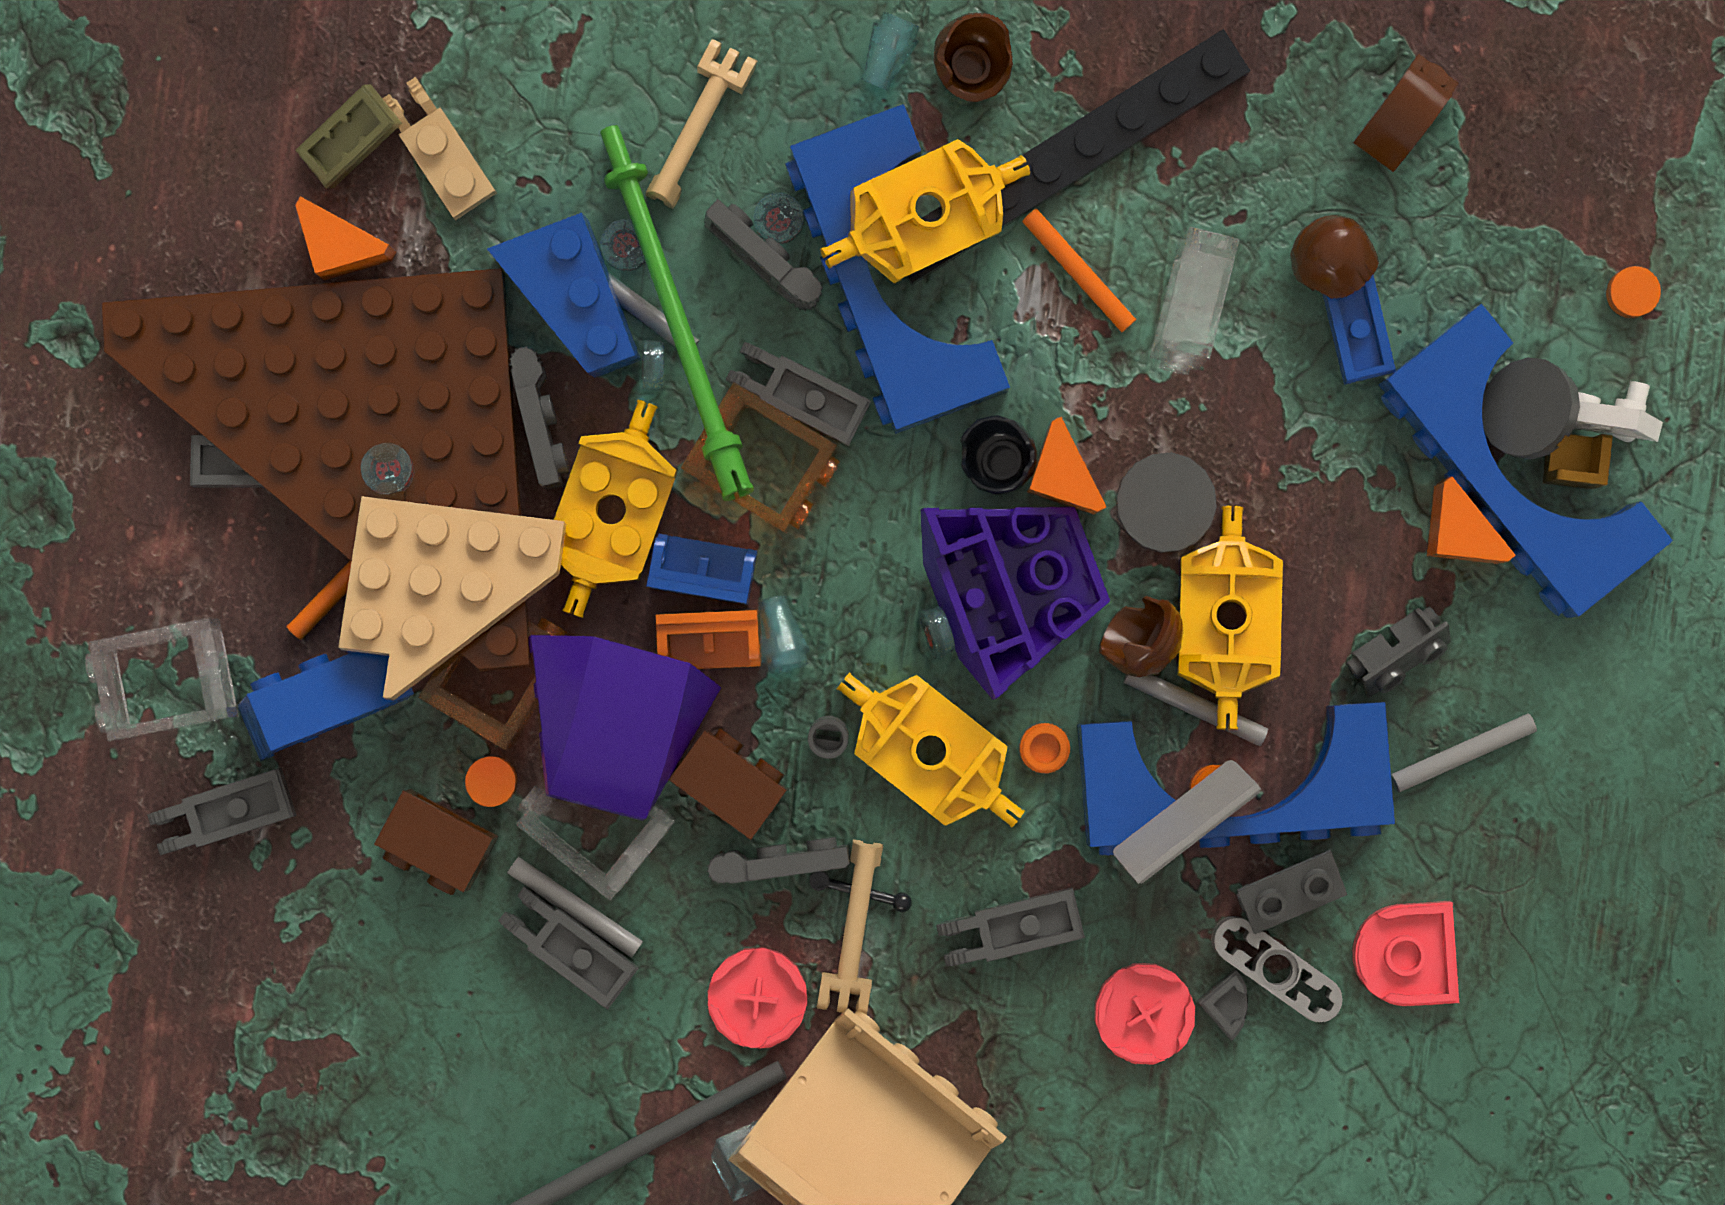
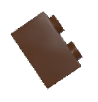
M719 728L715 735L705 730L672 774L669 781L751 840L788 788L780 783L785 775L762 758L755 765L742 756L739 752L744 745L723 729Z
M412 789L402 791L374 845L385 850L382 858L405 871H409L413 865L430 874L427 879L430 885L447 894L454 895L456 889L463 893L471 889L499 836Z

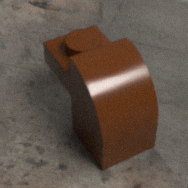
M1418 54L1353 143L1394 172L1442 111L1459 83L1451 78L1441 66L1428 61Z

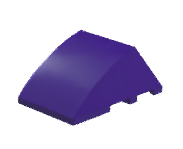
M1016 507L1014 509L922 508L920 510L923 566L959 660L992 700L1002 695L1013 682L1026 671L1031 670L1040 662L1041 658L1062 640L1072 635L1110 602L1075 507Z
M530 635L528 637L530 653H533L536 683L533 684L535 698H538L542 729L539 733L546 796L644 821L721 687L691 663L598 637Z

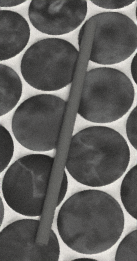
M777 1060L509 1205H552L787 1079L785 1071Z

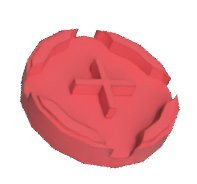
M765 947L744 948L727 957L714 972L708 989V1011L717 1030L732 1043L749 1048H771L787 1040L802 1023L808 1004L806 982L798 966L783 953Z
M1134 963L1118 969L1102 984L1095 1000L1094 1021L1101 1040L1116 1056L1133 1064L1154 1065L1178 1053L1187 1044L1195 1027V1005L1188 987L1174 972L1157 964Z

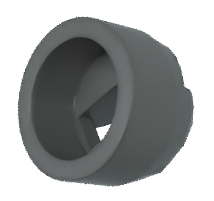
M823 716L815 720L808 734L810 749L817 756L827 759L841 755L846 749L849 739V732L845 723L834 716ZM817 729L842 732L841 738L816 735Z

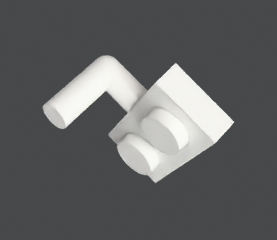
M1630 381L1626 399H1616L1615 406L1600 404V398L1578 392L1580 410L1574 429L1610 434L1624 442H1631L1635 438L1658 442L1663 422L1645 412L1647 407L1645 404L1650 389L1648 384Z

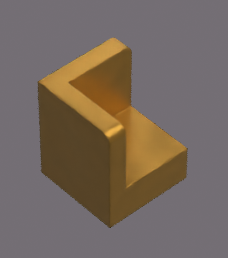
M1570 434L1568 437L1565 435L1562 441L1557 444L1559 448L1545 457L1543 483L1585 489L1606 486L1608 484L1613 436L1600 434L1589 437Z

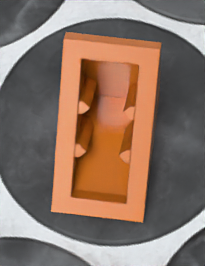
M299 197L295 206L314 272L324 281L393 260L397 252L389 244L303 197Z
M1062 417L1053 420L1048 427L1027 493L1069 507H1075V509L1094 515L1104 510L1107 506Z
M1452 476L1441 480L1434 486L1427 556L1493 564L1508 562L1516 556Z

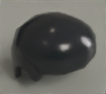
M994 415L977 419L963 433L960 439L962 444L961 467L967 478L971 479V482L979 490L995 495L1018 491L1034 474L1037 462L1035 442L1021 423Z

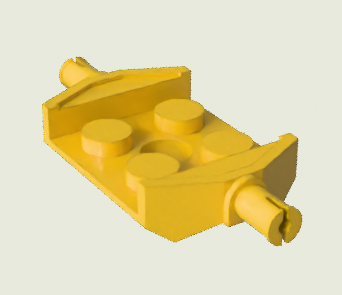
M957 139L854 187L850 191L851 231L848 233V238L846 237L825 248H821V255L825 258L836 252L838 253L826 259L825 263L829 269L855 255L858 257L862 256L890 281L896 283L912 273L989 237L992 238L1002 231L1003 222L1001 190L1005 188V185L1030 175L1028 165L1014 171V169L1022 166L1027 161L1020 155L998 167H995V165L989 166L973 148ZM930 195L940 202L942 215L938 221L927 222L918 216L915 206L920 196Z
M637 400L629 429H625L624 433L581 436L578 443L580 448L554 520L566 523L561 565L573 576L571 581H574L562 611L572 614L578 600L573 615L583 618L592 588L596 589L599 584L640 580L678 473L648 443L650 438L646 435L658 407L648 403L644 417H642L647 405L642 400ZM608 496L620 497L626 506V513L623 519L615 524L602 522L598 515V505L601 500Z
M1232 506L1222 507V536L1219 537V542L1197 549L1181 557L1180 616L1183 622L1184 633L1179 651L1177 675L1214 693L1215 698H1218L1217 730L1226 729V715H1228V730H1238L1237 699H1241L1242 693L1280 677L1283 560L1264 549L1245 542V537H1241L1243 507L1241 506L1234 507L1233 521L1231 520ZM1226 602L1239 604L1246 615L1245 623L1234 630L1224 628L1217 620L1219 606Z
M850 672L844 680L852 685L855 691L842 682L836 690H839L855 704L862 707L860 711L863 712V718L854 752L857 757L945 826L982 807L985 810L989 808L1009 824L1011 828L1018 822L1006 810H1010L1019 818H1021L1025 810H1022L1001 794L1002 790L998 788L1008 746L918 675L878 693L876 690L872 692L852 676ZM929 735L940 738L946 747L943 760L935 765L922 763L916 754L918 742L923 737Z

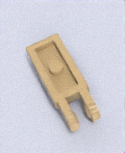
M414 77L407 82L409 86L408 91L416 103L422 106L427 114L426 117L411 126L404 116V110L395 98L388 94L382 99L402 122L398 127L401 131L398 135L452 217L457 220L497 194V192L441 107L436 108L418 79Z

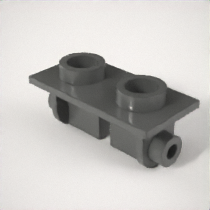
M1430 606L1423 611L1420 608L1415 609L1389 628L1391 634L1398 641V644L1394 647H1391L1382 634H1379L1351 653L1353 658L1346 665L1356 679L1365 675L1362 680L1365 695L1368 698L1378 691L1387 693L1403 682L1406 672L1419 663L1428 665L1445 653L1448 648L1447 644L1451 642L1449 624L1445 621L1438 627H1435L1441 621Z
M1328 850L1256 882L1244 885L1242 888L1237 889L1238 894H1236V898L1243 913L1246 912L1253 933L1257 934L1347 895L1332 852Z

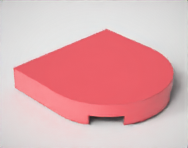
M1439 901L1390 905L1377 910L1363 922L1354 939L1352 958L1359 980L1370 993L1389 1004L1398 1006L1459 1003L1453 902Z

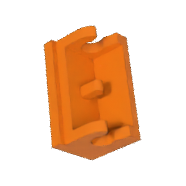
M758 610L655 615L657 654L691 663L697 669L761 666Z

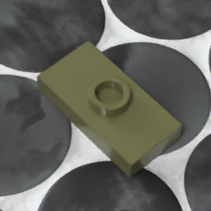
M371 84L363 85L295 151L326 189L335 188L391 135L402 122Z

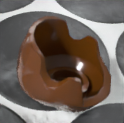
M986 13L963 14L946 24L937 36L934 45V65L939 79L953 95L966 101L979 102L996 96L1009 81L1013 66L1009 31L998 17Z
M1339 215L1318 218L1302 229L1295 239L1290 253L1292 270L1297 281L1307 286L1311 291L1317 290L1331 299L1344 298L1361 289L1375 273L1379 264L1375 248L1363 227L1355 220Z
M1145 596L1142 599L1145 608L1125 606L1118 611L1103 634L1099 645V653L1118 670L1130 676L1140 678L1149 674L1160 673L1180 651L1184 633L1181 616L1168 600H1157Z

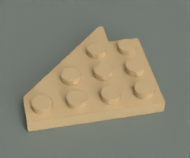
M362 496L338 648L345 651L389 656L383 698L395 700L560 574L566 523L558 520Z

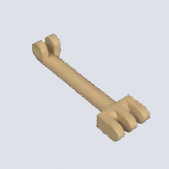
M714 39L709 43L697 66V73L709 78L662 170L653 177L646 191L647 197L653 200L658 198L664 202L665 206L674 209L681 195V187L677 183L727 87L742 94L758 63L757 60L747 57L740 72L734 71L733 68L740 52L732 48L728 50L721 64L715 62L721 51L722 43Z
M853 839L850 861L855 866L838 974L822 972L817 1009L827 1010L830 1003V991L840 992L837 1012L843 1013L847 1010L849 995L854 994L859 995L856 1003V1012L859 1011L867 1015L872 980L858 978L857 976L874 869L880 866L883 844H866L863 841Z

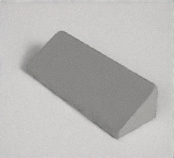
M1229 760L1116 846L1113 854L1133 881L1142 884L1258 795L1261 788L1235 761Z

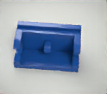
M658 533V538L656 537L646 587L749 605L758 551Z

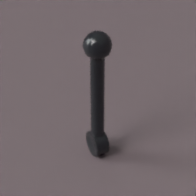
M824 871L814 872L809 880L810 886L817 891H822L826 888L849 894L852 884L831 879ZM871 889V900L893 905V908L898 912H906L912 906L911 897L906 893L900 892L892 895Z

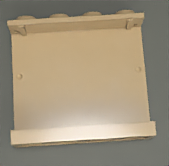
M847 1009L831 1024L728 1160L783 1205H951L989 1151L1002 1144L1007 1137L996 1129L998 1123L990 1114L977 1107L972 1109L957 1097L959 1092L952 1083L938 1075L932 1077L918 1065L920 1062L918 1057L910 1049L899 1043L893 1045L879 1034L880 1028L872 1018L862 1012L857 1011L853 1013L850 1009Z

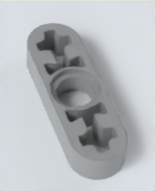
M1226 917L1215 925L1211 936L1212 946L1215 952L1232 966L1311 1021L1326 1022L1339 1013L1343 1001L1342 993L1338 985L1265 932L1262 931L1254 934L1249 921L1242 917ZM1240 927H1243L1246 930L1243 934V939L1256 949L1259 948L1261 940L1268 943L1255 956L1251 969L1244 965L1252 958L1239 948H1234L1230 953L1225 950L1228 941L1223 935L1227 929L1236 932ZM1272 955H1283L1290 963V974L1281 983L1268 982L1263 975V964ZM1302 969L1308 971L1309 974L1301 981L1314 990H1320L1323 985L1328 988L1325 992V997L1330 1000V1003L1325 1009L1316 1006L1310 1011L1308 1007L1311 1000L1297 989L1294 990L1292 998L1286 996V992L1298 983Z

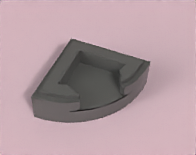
M1234 968L1197 1000L1200 1006L1231 1041L1243 1028L1248 1009L1247 987L1239 972Z

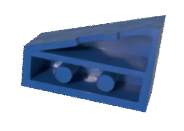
M347 651V655L329 661L327 654L309 659L298 665L301 673L282 680L278 672L252 682L250 685L253 692L248 693L238 705V709L260 761H264L275 756V752L300 742L306 743L318 738L320 734L345 724H351L403 702L414 694L412 688L408 689L395 700L383 698L389 656Z

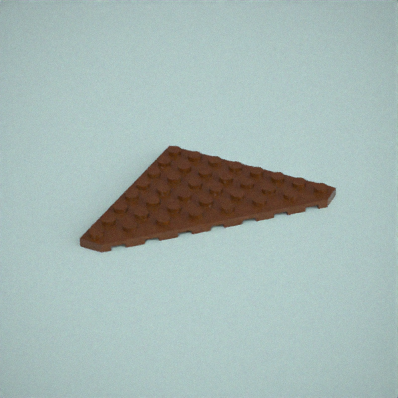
M502 268L102 303L104 352L349 560L352 561L362 496L521 516L511 366L509 365L511 361L509 360L510 347L505 276ZM400 456L404 470H406L407 464L412 465L409 466V473L403 474L406 484L400 483L399 480V485L386 483L379 487L378 480L372 481L370 475H366L371 472L373 477H375L374 460L370 458H374L380 463H391ZM527 600L458 652L480 671L532 667L528 640L530 633Z

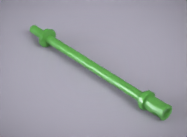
M618 125L605 127L600 131L613 171L605 175L604 182L608 189L621 190L707 434L704 442L705 445L701 448L705 460H711L722 492L723 501L735 500L734 493L738 492L739 498H742L754 491L739 452L743 445L739 435H733V432L726 430L639 182L648 175L646 165L631 162Z

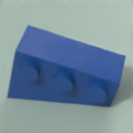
M582 213L487 248L589 375L596 378L641 361L591 224Z

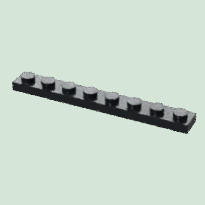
M1222 29L1024 153L1022 156L1027 162L1014 169V171L1028 165L1030 175L1005 185V188L1001 190L1003 206L1002 229L1247 76L1250 69L1226 31ZM942 206L921 219L927 222L938 221L942 215ZM982 241L906 276L911 285H914Z

